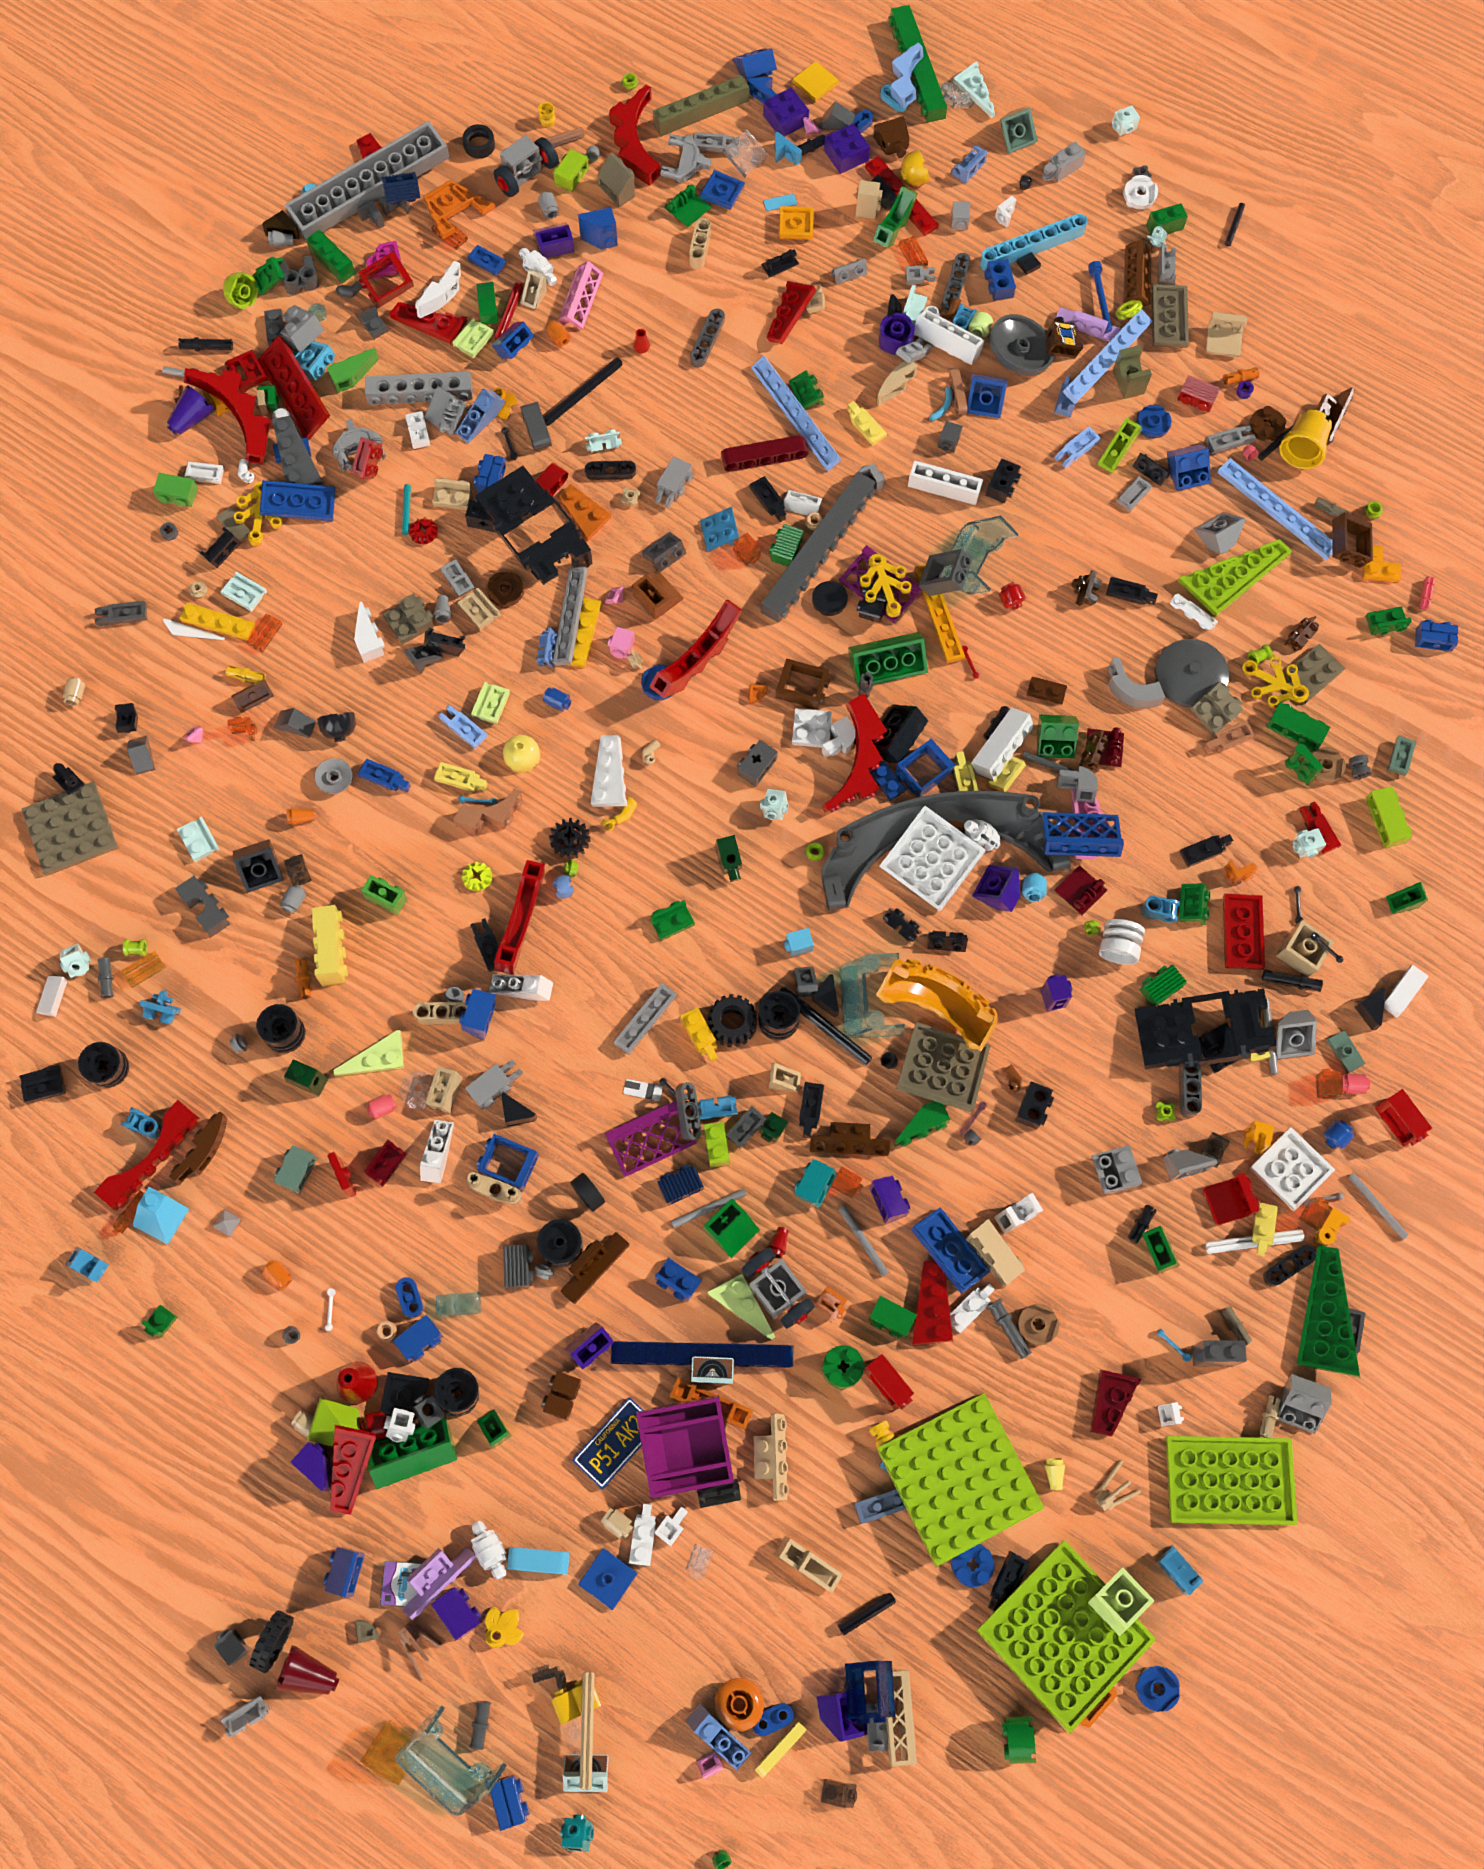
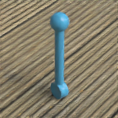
M464 796L458 798L460 803L466 801L488 803L491 806L497 804L496 798L490 800L465 798Z
M1157 1330V1335L1163 1337L1183 1356L1182 1358L1185 1362L1191 1360V1355L1183 1352L1165 1335L1164 1330Z

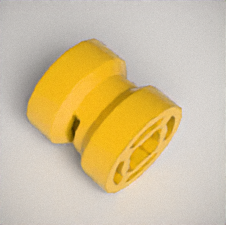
M549 102L541 103L538 106L539 122L544 127H551L556 121L554 106Z
M887 1420L868 1429L870 1434L876 1437L875 1444L877 1448L895 1439L894 1434L888 1430L889 1424Z

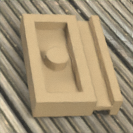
M479 588L457 602L459 608L480 631L495 621V618L501 616L500 611Z

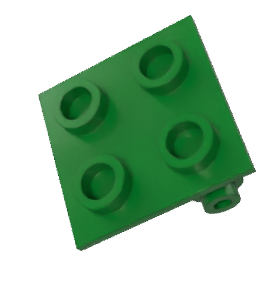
M693 184L688 185L684 191H680L673 200H670L664 206L668 212L687 227L691 226L712 208L695 193L696 188Z

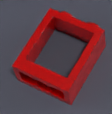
M394 251L358 272L360 276L359 283L363 289L367 288L370 300L373 304L377 303L378 307L383 306L414 286L413 280ZM392 265L403 283L378 297L367 279Z
M1401 1089L1375 1107V1110L1403 1147L1409 1143L1413 1146L1429 1136L1427 1132L1432 1129L1431 1125L1404 1089Z
M883 1354L866 1366L864 1369L865 1374L894 1410L898 1407L902 1410L913 1401L911 1396L915 1393Z

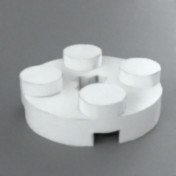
M1145 175L1134 176L1132 180L1126 183L1123 194L1126 205L1135 209L1151 208L1158 195L1156 183L1154 184L1151 178ZM1142 190L1145 194L1139 195L1137 192Z

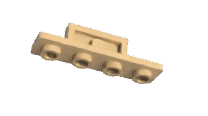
M771 1414L772 1435L753 1436L755 1480L773 1479L774 1501H787L789 1492L787 1484L788 1464L786 1462L787 1442L785 1440L787 1424L784 1414Z

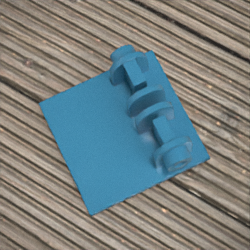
M732 507L700 520L707 551L727 543L731 544V546L738 545L739 534Z

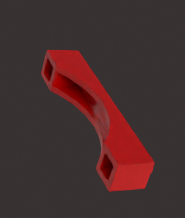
M526 860L512 914L494 961L495 971L514 975L544 879L545 864Z
M177 1100L164 1114L160 1136L148 1156L130 1170L107 1177L93 1193L116 1211L119 1208H123L128 1203V1198L141 1189L144 1180L147 1177H151L156 1172V1167L168 1159L171 1150L183 1142L184 1136L188 1131H192L197 1126V1121L200 1118Z

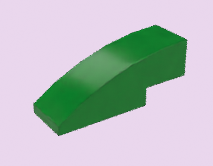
M494 282L477 283L481 323H498Z

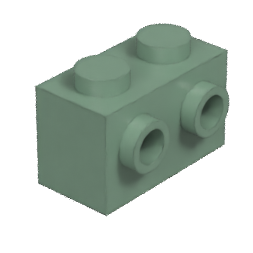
M292 1145L284 1154V1162L281 1168L279 1167L274 1174V1182L278 1186L300 1195L318 1158L314 1154Z

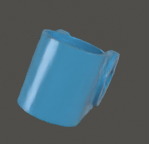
M960 304L953 319V324L968 331L969 323L977 310H971L964 307V304Z
M1150 896L1142 904L1141 913L1147 918L1175 923L1178 921L1176 914L1180 902L1174 899ZM1148 904L1153 905L1155 910L1150 909Z
M130 1107V1113L125 1122L120 1124L150 1139L158 1138L162 1130L160 1123L133 1107ZM154 1124L153 1130L147 1132L148 1127Z

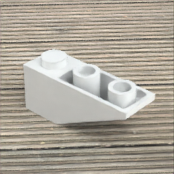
M359 602L354 640L365 663L383 656L382 648L385 645L381 637L377 638L376 633L379 631L375 622L371 623L369 619L372 617L369 608H364L363 603Z
M493 974L489 993L533 1001H549L553 982L542 975Z
M434 1120L420 1164L421 1181L441 1183L446 1167L454 1122Z

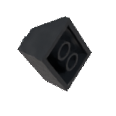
M892 704L881 720L887 730L883 734L884 738L877 743L872 742L884 761L899 763L905 758L917 737L924 730L928 719L917 706Z

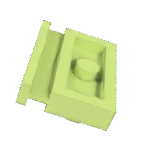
M472 318L453 341V347L459 348L460 351L474 358L493 336V329L481 322H476Z
M484 682L471 712L472 717H478L481 720L497 725L510 695V690Z

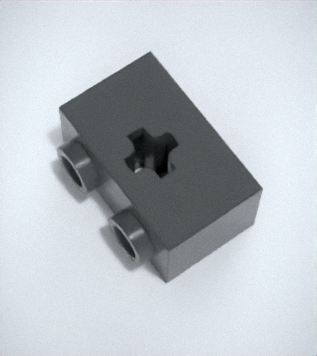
M761 740L756 745L753 744L750 747L747 757L742 758L737 765L738 775L755 787L760 783L778 757V751Z

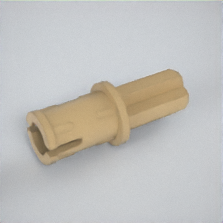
M1271 1395L1268 1396L1265 1413H1262L1263 1421L1259 1434L1264 1438L1272 1437L1275 1423L1279 1420L1277 1415L1282 1399L1276 1397L1275 1404L1273 1405L1274 1396Z

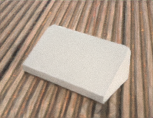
M788 490L784 498V510L806 516L811 513H818L822 498Z
M48 976L36 1013L56 1017L68 981L61 976Z

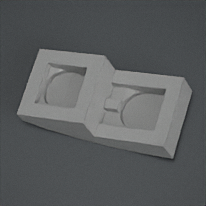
M456 559L440 567V570L458 597L475 589Z

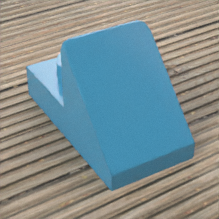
M777 131L774 144L775 163L785 156L788 161L793 162L797 166L801 162L802 150Z

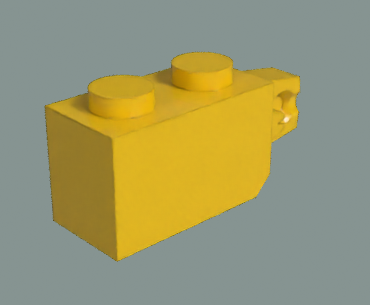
M696 1007L681 1015V1023L698 1054H706L711 1063L718 1060L714 1050L717 1048L716 1039L699 1008Z

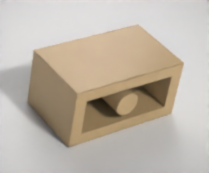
M860 180L856 217L876 219V212H880L881 202L879 201H881L883 191L879 190V182Z

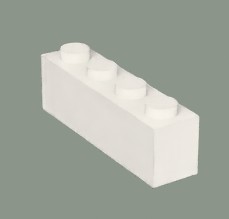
M927 309L916 320L914 335L970 365L979 358L985 341L982 338Z
M914 460L908 487L976 505L983 479Z
M1011 707L971 762L976 774L995 780L997 775L1002 772L1005 764L1012 758L1013 753L1021 746L1024 738L1031 732L1034 726L1029 713Z

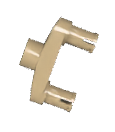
M475 1172L468 1174L467 1180L470 1188L489 1197L493 1201L516 1205L522 1200V1193L516 1187ZM493 1187H501V1191L499 1194H491V1190Z

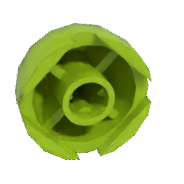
M243 272L230 274L223 284L225 299L237 308L246 309L248 305L251 307L258 296L256 280L252 275Z

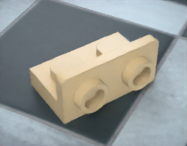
M446 478L434 479L433 506L467 510L472 493L469 482L464 480L454 481Z

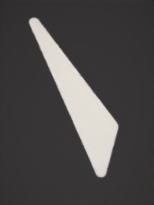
M163 619L172 635L216 640L225 639V637Z

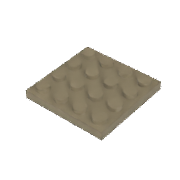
M94 781L85 784L78 791L70 795L64 792L22 808L45 876L119 849Z
M916 1022L896 1089L973 1113L991 1045L985 1044L982 1051L972 1050L966 1045L963 1036Z

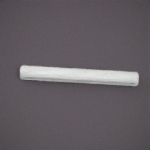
M1303 1230L1275 1232L1272 1245L1303 1241ZM1252 1236L1209 1241L1205 1245L1208 1254L1257 1247V1244L1252 1241Z

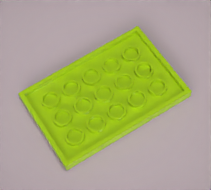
M1166 1436L1170 1523L1298 1525L1292 1438Z

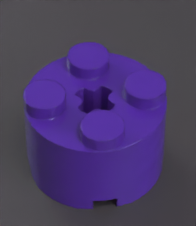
M894 313L892 316L888 317L887 315L881 321L879 332L880 349L889 354L896 355L898 348L912 343L915 326L911 318L902 313Z

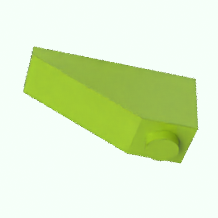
M1126 417L1097 465L1113 473L1142 431V427Z

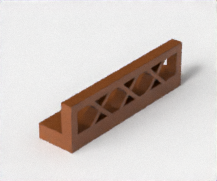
M1144 238L1125 245L1123 302L1139 300L1143 306H1147L1150 304L1152 247ZM1137 247L1135 253L1131 255V250ZM1134 261H1137V264L1134 266V268L1130 269L1132 263ZM1134 275H1136V279H1135V280L1133 281V283L1131 284V283H1130L1131 278H1132ZM1135 289L1136 295L1129 297L1130 293Z

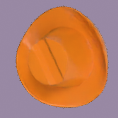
M745 1678L731 1679L719 1688L715 1696V1713L719 1721L728 1729L738 1732L749 1730L762 1717L764 1711L763 1695L754 1682Z

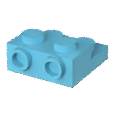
M315 341L311 342L301 353L297 351L293 353L307 378L315 381L324 375L325 368L333 363L335 356L329 345Z

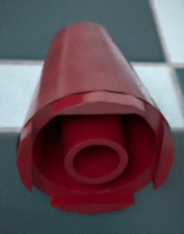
M292 1645L277 1682L279 1683H277L275 1689L329 1695L330 1691L335 1692L339 1682V1678H336L337 1673L297 1646Z

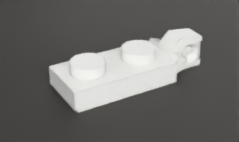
M1178 593L1170 601V604L1175 609H1182L1188 618H1194L1199 622L1198 625L1205 630H1211L1218 624L1216 619Z
M990 1283L982 1291L979 1288L974 1290L950 1314L952 1327L959 1334L991 1302L988 1296L995 1289Z
M643 1504L642 1515L637 1514L629 1559L630 1564L650 1566L656 1527V1517L651 1516V1504Z

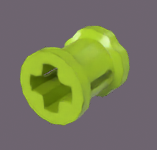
M1267 644L1262 645L1258 650L1248 652V659L1255 661L1257 665L1273 657L1272 650Z
M141 939L140 941L124 940L123 954L125 956H130V954L146 956L148 948L146 939Z

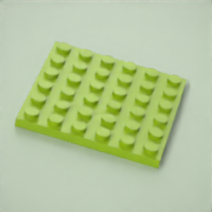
M985 1393L876 1448L935 1567L1045 1509Z
M1063 1540L976 1631L1065 1731L1070 1734L1156 1641V1638L1138 1618L1122 1635L1118 1636L1088 1604L1106 1584L1076 1551Z

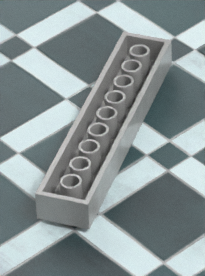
M427 121L286 203L285 208L288 216L296 224L297 229L305 240L319 229L324 232L358 212V207L370 201L375 202L384 197L381 177L415 172L418 177L449 159L447 145L430 121Z

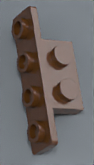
M1353 387L1341 392L1337 401L1327 393L1322 396L1316 410L1325 413V419L1328 422L1329 420L1332 422V428L1326 445L1331 444L1334 440L1336 430L1340 427L1341 419L1346 414V408L1353 398L1352 395L1355 391Z
M831 1122L830 1136L812 1135L810 1139V1152L888 1156L890 1150V1140L870 1139V1124Z
M617 1232L603 1245L597 1239L586 1247L585 1252L572 1262L568 1270L573 1274V1277L561 1289V1293L573 1304H576L630 1244Z

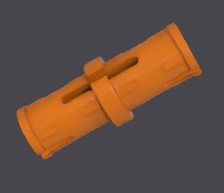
M1257 367L1247 370L1239 369L1237 372L1224 374L1223 381H1227L1224 382V385L1227 386L1257 379L1260 375L1259 369Z
M301 958V962L299 959H296L294 961L297 975L295 982L298 984V998L304 999L305 991L307 999L311 997L309 986L311 978L308 975L307 959Z

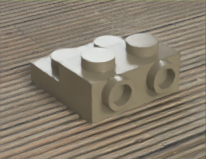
M414 593L398 601L399 605L383 614L402 645L425 633L429 628H434L432 620H434L433 615L429 610H424L423 606L425 604L420 596L416 597Z
M1221 682L1213 684L1189 708L1212 735L1219 732L1243 710L1240 706L1242 704L1240 699L1233 697L1229 693L1230 688Z

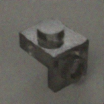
M302 854L284 860L293 886L312 881Z
M1212 1132L1203 1145L1200 1154L1216 1159L1217 1164L1214 1167L1217 1168L1230 1141Z
M549 1664L537 1667V1672L532 1674L534 1683L555 1677L558 1690L563 1689V1684L567 1683L564 1669L560 1670L559 1666L549 1668Z
M824 1779L821 1802L842 1808H853L857 1800V1785Z

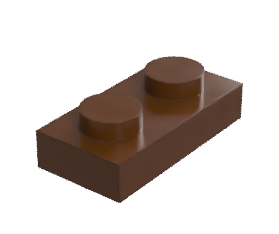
M1031 677L1027 696L1063 704L1067 685Z
M262 679L231 695L240 713H243L274 697L266 680Z

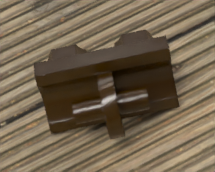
M1091 570L1089 575H1080L1078 579L1072 580L1071 586L1075 589V593L1078 594L1077 605L1081 606L1086 603L1092 606L1097 602L1098 595L1091 591L1092 589L1095 591L1099 590L1102 580L1096 577V571Z

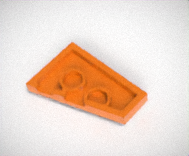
M572 484L559 495V500L573 517L587 541L611 518V514Z

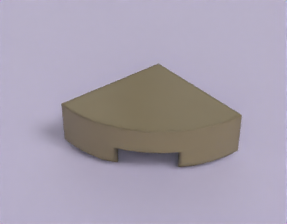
M355 1620L357 1643L380 1638L377 1628L372 1623L365 1620Z

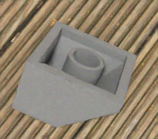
M1222 512L1196 527L1195 532L1210 551L1223 554L1236 545L1245 523V518Z
M1309 1010L1289 1012L1277 1024V1059L1315 1055L1317 1020Z
M1179 1148L1168 1151V1155L1163 1158L1170 1181L1209 1171L1217 1164L1216 1159L1189 1150L1179 1151Z

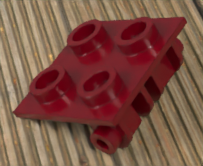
M1114 727L1112 731L1103 730V734L1107 736L1108 742L1103 753L1097 751L1102 756L1099 765L1122 767L1124 733L1118 727ZM1090 728L1087 729L1086 746L1088 743V737L1091 735V733L1101 730Z
M1079 865L1054 891L1083 916L1108 890L1103 886L1105 882L1102 879L1096 880Z

